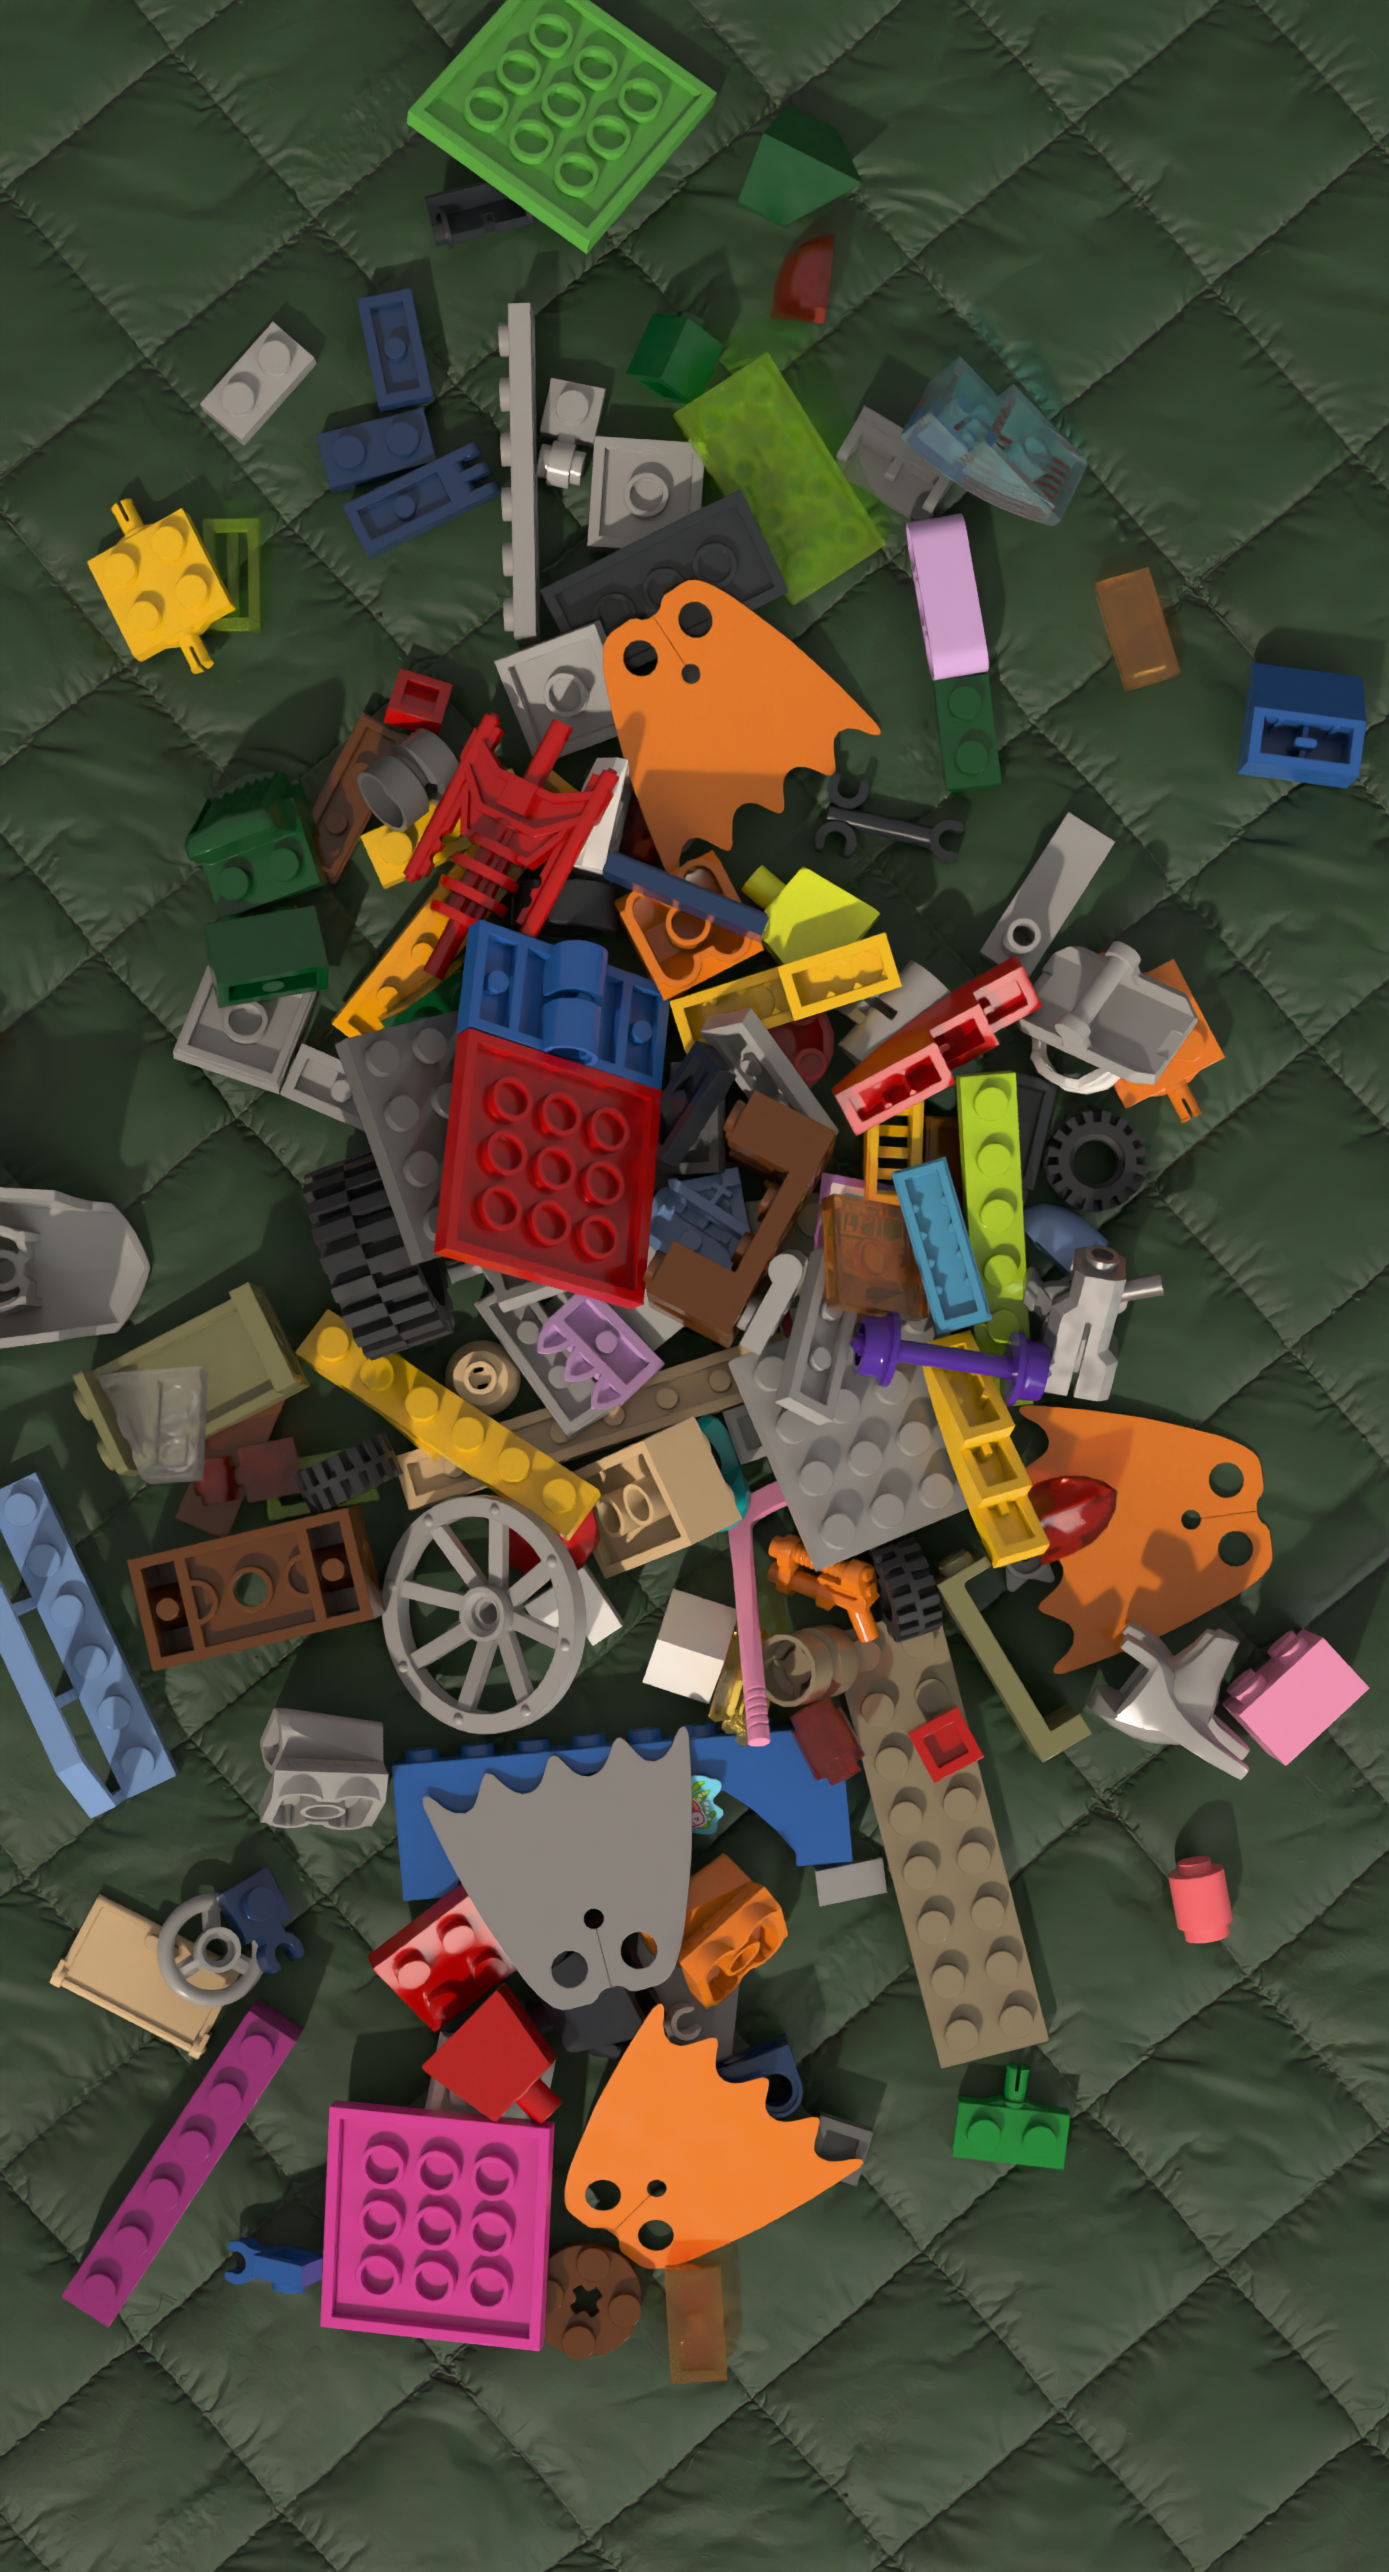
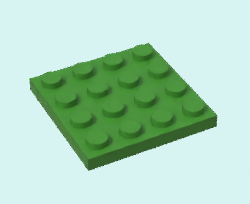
M506 0L408 110L407 124L587 254L713 107L717 92L590 0Z

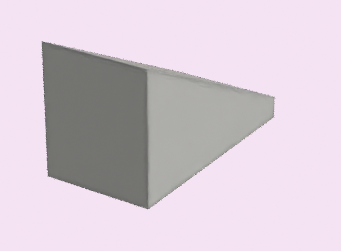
M883 1857L814 1865L819 1907L887 1893Z

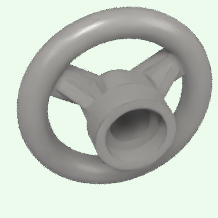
M219 1893L198 1895L180 1904L163 1924L157 1943L158 1965L167 1985L175 1994L187 2002L204 2007L224 2006L239 2000L254 1988L263 1974L256 1959L258 1945L255 1940L251 1942L252 1953L251 1958L241 1954V1944L237 1935L230 1929L221 1927L220 1911L222 1910L214 1897ZM202 1912L203 1932L195 1941L194 1953L176 1964L174 1959L176 1936L188 1919ZM212 1939L219 1940L223 1946V1954L216 1961L209 1959L206 1954V1946ZM200 1969L212 1973H222L232 1969L242 1974L233 1984L216 1990L202 1989L186 1980Z

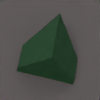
M787 104L763 133L737 205L787 229L789 224L863 184L837 129Z

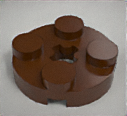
M574 2240L565 2243L553 2250L548 2256L545 2340L554 2348L563 2351L568 2357L575 2360H583L589 2356H600L615 2350L630 2337L641 2316V2280L631 2260L616 2247L608 2244L604 2246L599 2243H587L588 2240ZM580 2285L587 2291L597 2288L601 2293L596 2300L597 2309L590 2312L586 2308L578 2310L573 2305L577 2299L574 2289Z

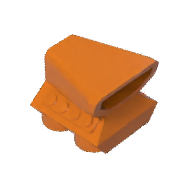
M713 850L669 872L674 876L742 903ZM635 891L626 894L614 902L622 927L649 979L655 982L664 1001L669 998L670 1001L681 998L691 987L764 950L762 943Z
M724 1853L690 1877L683 1940L675 1966L682 1968L692 1999L705 2010L726 1999L739 1985L743 1976L752 1968H757L770 1959L788 1936L781 1906L765 1886L752 1881ZM641 1932L648 1952L656 1958L657 1945L654 1939L649 1934Z

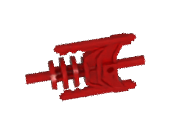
M492 712L490 715L485 714L478 729L474 728L460 755L461 761L403 871V874L406 875L405 880L414 883L415 880L419 882L422 876L429 878L435 867L433 858L435 854L443 851L445 847L443 838L448 833L452 834L459 818L460 834L468 838L469 842L479 847L473 858L460 852H455L450 861L466 871L460 881L442 874L438 884L453 894L447 904L434 898L431 901L430 909L448 919V922L423 971L442 981L468 933L469 926L480 919L484 920L487 912L501 918H505L509 912V908L494 900L499 888L513 895L518 893L520 885L505 876L510 864L524 870L525 866L534 871L547 861L540 874L542 884L536 889L533 888L530 893L532 898L531 905L523 908L516 920L518 924L522 925L519 930L520 933L535 939L537 938L594 826L599 825L614 796L612 792L619 777L616 776L618 772L612 768H608V770L603 769L600 776L593 773L583 792L551 793L543 789L573 730L570 726L559 720L553 719L525 774L521 778L508 772L494 752L504 734V731L499 728L501 724L498 720L499 716Z

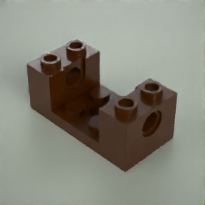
M754 1090L748 1103L741 1100L736 1102L723 1128L726 1131L724 1141L731 1147L728 1160L771 1182L757 1210L760 1213L757 1221L761 1223L755 1235L747 1231L744 1233L730 1262L733 1263L731 1270L673 1241L667 1254L657 1250L642 1279L646 1282L645 1289L647 1290L650 1308L728 1349L740 1330L737 1325L752 1297H756L769 1275L768 1267L770 1262L781 1253L834 1153L836 1131L757 1090Z
M360 1504L127 1560L153 1671L375 1619L386 1613ZM245 1573H256L266 1582V1597L258 1605H249L242 1601L238 1595V1581Z

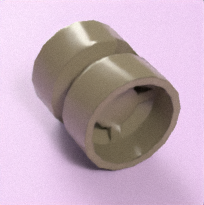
M816 1625L803 1628L800 1631L777 1634L766 1640L762 1645L766 1696L773 1703L780 1706H799L815 1700L840 1695L847 1691L856 1680L859 1669L858 1651L852 1638L843 1629L834 1625Z

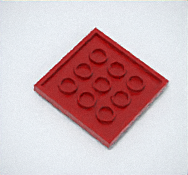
M470 1028L458 1034L434 1254L628 1309L644 1305L646 1282L642 1279L648 1262L657 1140L661 1113L659 1108L662 1090Z

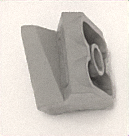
M274 1708L260 1739L265 1767L272 1774L258 1805L260 1823H267L280 1828H298L310 1824L323 1825L336 1830H353L365 1826L372 1827L386 1802L388 1772L383 1762V1723L290 1708Z

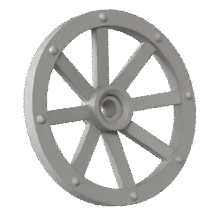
M489 1495L460 1497L440 1503L424 1512L405 1531L391 1556L382 1594L386 1613L382 1614L386 1644L395 1669L405 1687L415 1700L432 1716L453 1728L469 1733L496 1734L524 1727L542 1718L554 1708L569 1689L579 1668L586 1638V1605L582 1583L573 1559L562 1540L532 1510L512 1500ZM471 1516L489 1519L488 1579L449 1525L451 1523ZM509 1528L521 1535L542 1560L511 1588L509 1587ZM432 1539L436 1541L470 1590L467 1593L412 1580L417 1563ZM550 1579L558 1606V1628L524 1613L523 1602ZM409 1599L459 1611L461 1623L417 1650L410 1625ZM516 1631L555 1649L551 1665L535 1691ZM470 1639H474L477 1641V1645L459 1700H456L438 1685L426 1669V1666ZM499 1645L517 1705L506 1711H482L477 1709L497 1646Z

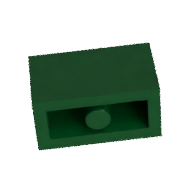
M283 905L273 909L270 913L248 917L240 914H230L220 917L213 923L204 924L205 951L218 1008L328 989L329 963L315 905L301 908L297 905Z

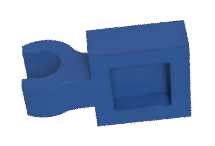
M242 2237L228 2243V2250L240 2252L246 2261L245 2269L236 2267L225 2272L224 2278L232 2284L239 2285L254 2279L272 2282L271 2288L277 2292L295 2294L304 2292L306 2286L322 2280L323 2253L285 2244L275 2247L266 2246L251 2237Z

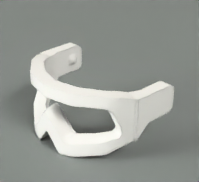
M1032 1037L1030 1059L1033 1061L1038 1073L1068 1092L1089 1095L1109 1089L1120 1079V1077L1101 1068L1080 1079L1059 1075L1047 1056V1043Z

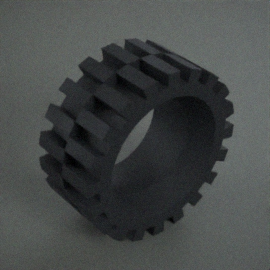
M372 1150L307 1173L304 1176L306 1185H303V1190L308 1201L305 1204L307 1215L314 1228L311 1229L313 1239L319 1247L322 1256L320 1261L324 1273H327L332 1285L331 1292L335 1302L340 1304L342 1318L347 1328L352 1329L353 1339L358 1348L362 1347L363 1355L373 1361L453 1333L455 1331L453 1327L455 1326V1318L452 1313L454 1309L452 1299L447 1292L449 1288L447 1278L440 1265V1262H442L441 1258L411 1265Z

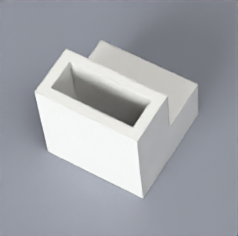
M585 1563L577 1571L585 1597L586 1636L591 1644L595 1645L622 1627L624 1621ZM552 1585L529 1600L524 1607L530 1616L553 1627H558V1606Z
M673 1589L643 1683L709 1704L736 1624V1609Z

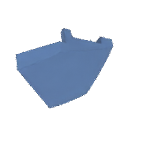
M738 1167L725 1169V1172L721 1174L679 1181L677 1178L669 1179V1187L660 1188L653 1198L649 1246L656 1252L660 1250L667 1254L671 1244L675 1241L731 1270L733 1263L730 1261L744 1233L746 1231L750 1233Z

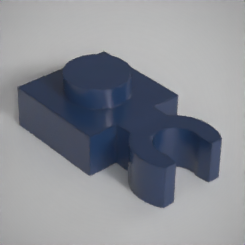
M268 1866L254 1872L214 1896L232 1931L239 1938L241 1946L254 1940L257 1943V1963L262 1972L267 1976L281 1970V1966L275 1957L277 1946L283 1948L290 1961L304 1956V1948L301 1941L294 1934L285 1932L281 1924L294 1915Z

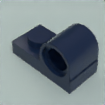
M786 2033L716 2060L718 2075L724 2081L730 2083H742L776 2073L782 2074L790 2080L789 2089L785 2094L775 2098L766 2096V2110L771 2117H786L793 2113L801 2103L803 2095L801 2078Z

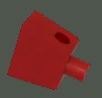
M506 1983L502 1984L422 2066L426 2073L495 2122L516 2103L537 2125H541L563 2102L539 2078L554 2063L557 2055Z

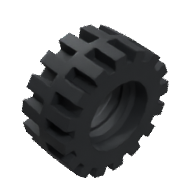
M382 1433L295 1473L293 1477L313 1516L403 1474V1471L385 1433Z
M903 1535L864 1552L863 1561L874 1566L877 1577V1592L880 1594V1597L874 1602L876 1610H879L880 1619L886 1625L888 1634L891 1638L893 1637L896 1643L924 1635L942 1626L941 1617H943L939 1606V1593L934 1586L936 1583L933 1574L931 1575L928 1569L929 1564L926 1557L922 1556V1550L919 1544L915 1543L912 1535Z

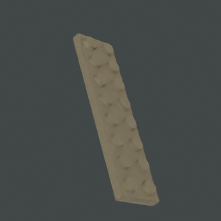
M881 1619L875 1621L880 1635L870 1642H859L854 1627L845 1628L843 1630L852 1638L858 1651L859 1669L856 1680L844 1694L940 2067L942 2069L1047 2042L1049 2037L978 1761L934 1783L906 1732L954 1705L958 1707L968 1726L943 1625L937 1630L898 1643L894 1641L893 1637H890L887 1627Z

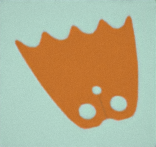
M688 580L681 583L664 595L661 600V607L655 615L645 620H628L611 632L604 643L603 670L605 685L623 758L629 760L631 783L652 840L667 873L679 868L682 847L689 839L698 837L723 850H731L733 844V817L736 810L742 804L756 803L775 813L783 812L784 778L793 768L807 767L827 776H832L836 771L834 738L838 732L847 728L861 730L871 735H880L881 732L874 720L793 642L738 600L706 582ZM690 602L704 604L712 615L710 631L700 638H692L686 635L681 630L678 622L681 608ZM636 640L650 643L657 653L658 662L656 668L651 674L646 676L631 674L623 662L625 648ZM694 664L699 668L700 679L696 683L690 684L683 680L681 673L685 665Z
M1026 1405L1019 1408L1023 1416L1037 1423L1046 1432L1049 1440L1047 1451L1025 1469L1032 1484L1045 1490L1054 1501V1515L1049 1523L1043 1527L1050 1542L1046 1552L1054 1555L1063 1566V1577L1060 1584L1041 1601L1038 1608L1042 1613L1070 1624L1074 1631L1073 1645L1068 1653L1054 1666L1053 1672L1055 1674H1064L1124 1652L1120 1648V1642L1126 1636L1122 1633V1630L1130 1620L1142 1625L1159 1637L1240 1594L1261 1578L1269 1569L1272 1562L1270 1531L1260 1521L1257 1513V1501L1264 1490L1262 1469L1257 1456L1245 1446L1218 1435L1147 1418L1062 1407ZM1229 1462L1238 1466L1244 1477L1240 1492L1229 1498L1216 1495L1209 1484V1475L1212 1469L1217 1464ZM1188 1510H1195L1202 1518L1199 1526L1193 1530L1185 1528L1181 1522L1182 1515ZM1232 1531H1240L1246 1534L1253 1546L1250 1559L1244 1565L1238 1567L1224 1563L1218 1553V1544L1221 1538L1226 1533Z
M657 2004L653 2007L603 2090L571 2163L564 2191V2203L567 2210L590 2228H603L610 2231L617 2237L621 2252L638 2265L648 2269L666 2268L687 2262L752 2233L811 2200L859 2169L863 2164V2160L860 2158L827 2161L818 2157L814 2150L820 2124L818 2117H808L795 2121H779L771 2117L765 2105L769 2087V2080L767 2078L760 2077L742 2083L724 2081L716 2070L718 2048L716 2038L711 2037L682 2046L671 2043L664 2032V2006L662 2004ZM598 2180H609L615 2183L621 2192L619 2203L612 2209L605 2211L591 2207L585 2198L586 2189L591 2183ZM653 2180H660L665 2183L667 2190L662 2196L654 2197L647 2192L648 2183ZM651 2220H661L668 2223L674 2233L673 2241L662 2250H650L644 2247L638 2238L639 2229L643 2224Z

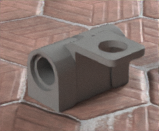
M911 960L898 974L902 987L834 1008L855 1024L838 1044V1047L858 1066L885 1041L917 1016L950 995L951 992L934 975Z

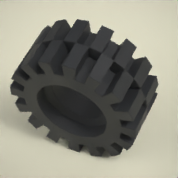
M1088 1111L1072 1117L1054 1131V1135L1048 1140L1045 1147L1047 1151L1045 1158H1043V1168H1046V1182L1048 1186H1052L1056 1192L1055 1196L1061 1202L1065 1201L1070 1205V1208L1077 1211L1084 1210L1088 1211V1213H1098L1124 1204L1130 1200L1129 1198L1134 1193H1137L1142 1185L1140 1184L1142 1177L1146 1175L1148 1166L1145 1165V1157L1148 1155L1146 1146L1142 1147L1139 1140L1142 1136L1137 1129L1133 1130L1128 1125L1129 1121L1123 1117L1117 1118L1112 1116V1112ZM1087 1141H1101L1107 1144L1115 1154L1116 1168L1113 1175L1106 1182L1100 1184L1086 1182L1075 1170V1153Z

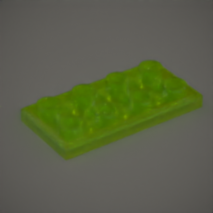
M768 352L673 414L676 422L723 497L741 489L788 587L789 592L784 595L791 606L886 545Z

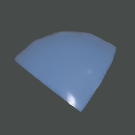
M1042 1203L1023 1208L1025 1238L1065 1276L1069 1274L1075 1249L1094 1245L1107 1246L1108 1240L1085 1218L1066 1206Z

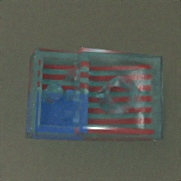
M961 356L929 382L900 435V438L922 459L971 494L1000 509L1049 526H1055L1062 520L1088 465V462L1014 384L997 396Z

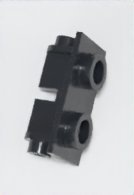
M487 181L424 196L437 247L448 244L449 250L455 248V244L485 237V233L493 231L501 233L528 225L529 228H534V221L539 220Z

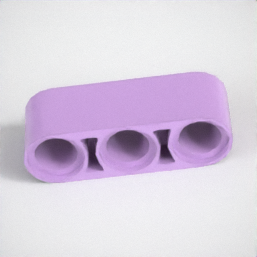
M962 513L906 523L907 545L932 680L988 671L989 662L968 535Z

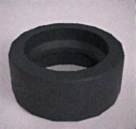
M542 878L517 881L520 885L517 895L512 894L511 927L513 929L520 930L522 925L518 924L516 920L522 909L531 905L532 898L530 893L533 888L540 887ZM567 879L538 935L601 937L614 934L617 931L618 911L614 902L618 899L619 890L615 886L603 882Z

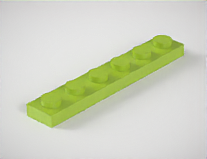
M1012 1070L956 1075L964 1223L992 1316L991 1321L970 1326V1331L980 1352L1004 1355L1007 1341L1015 1330L1024 1332L1026 1339L1030 1340L1029 1310L1023 1302L1026 1254L1016 1072ZM993 1377V1380L1000 1392V1378ZM1017 1400L1012 1406L1034 1403L1033 1401Z

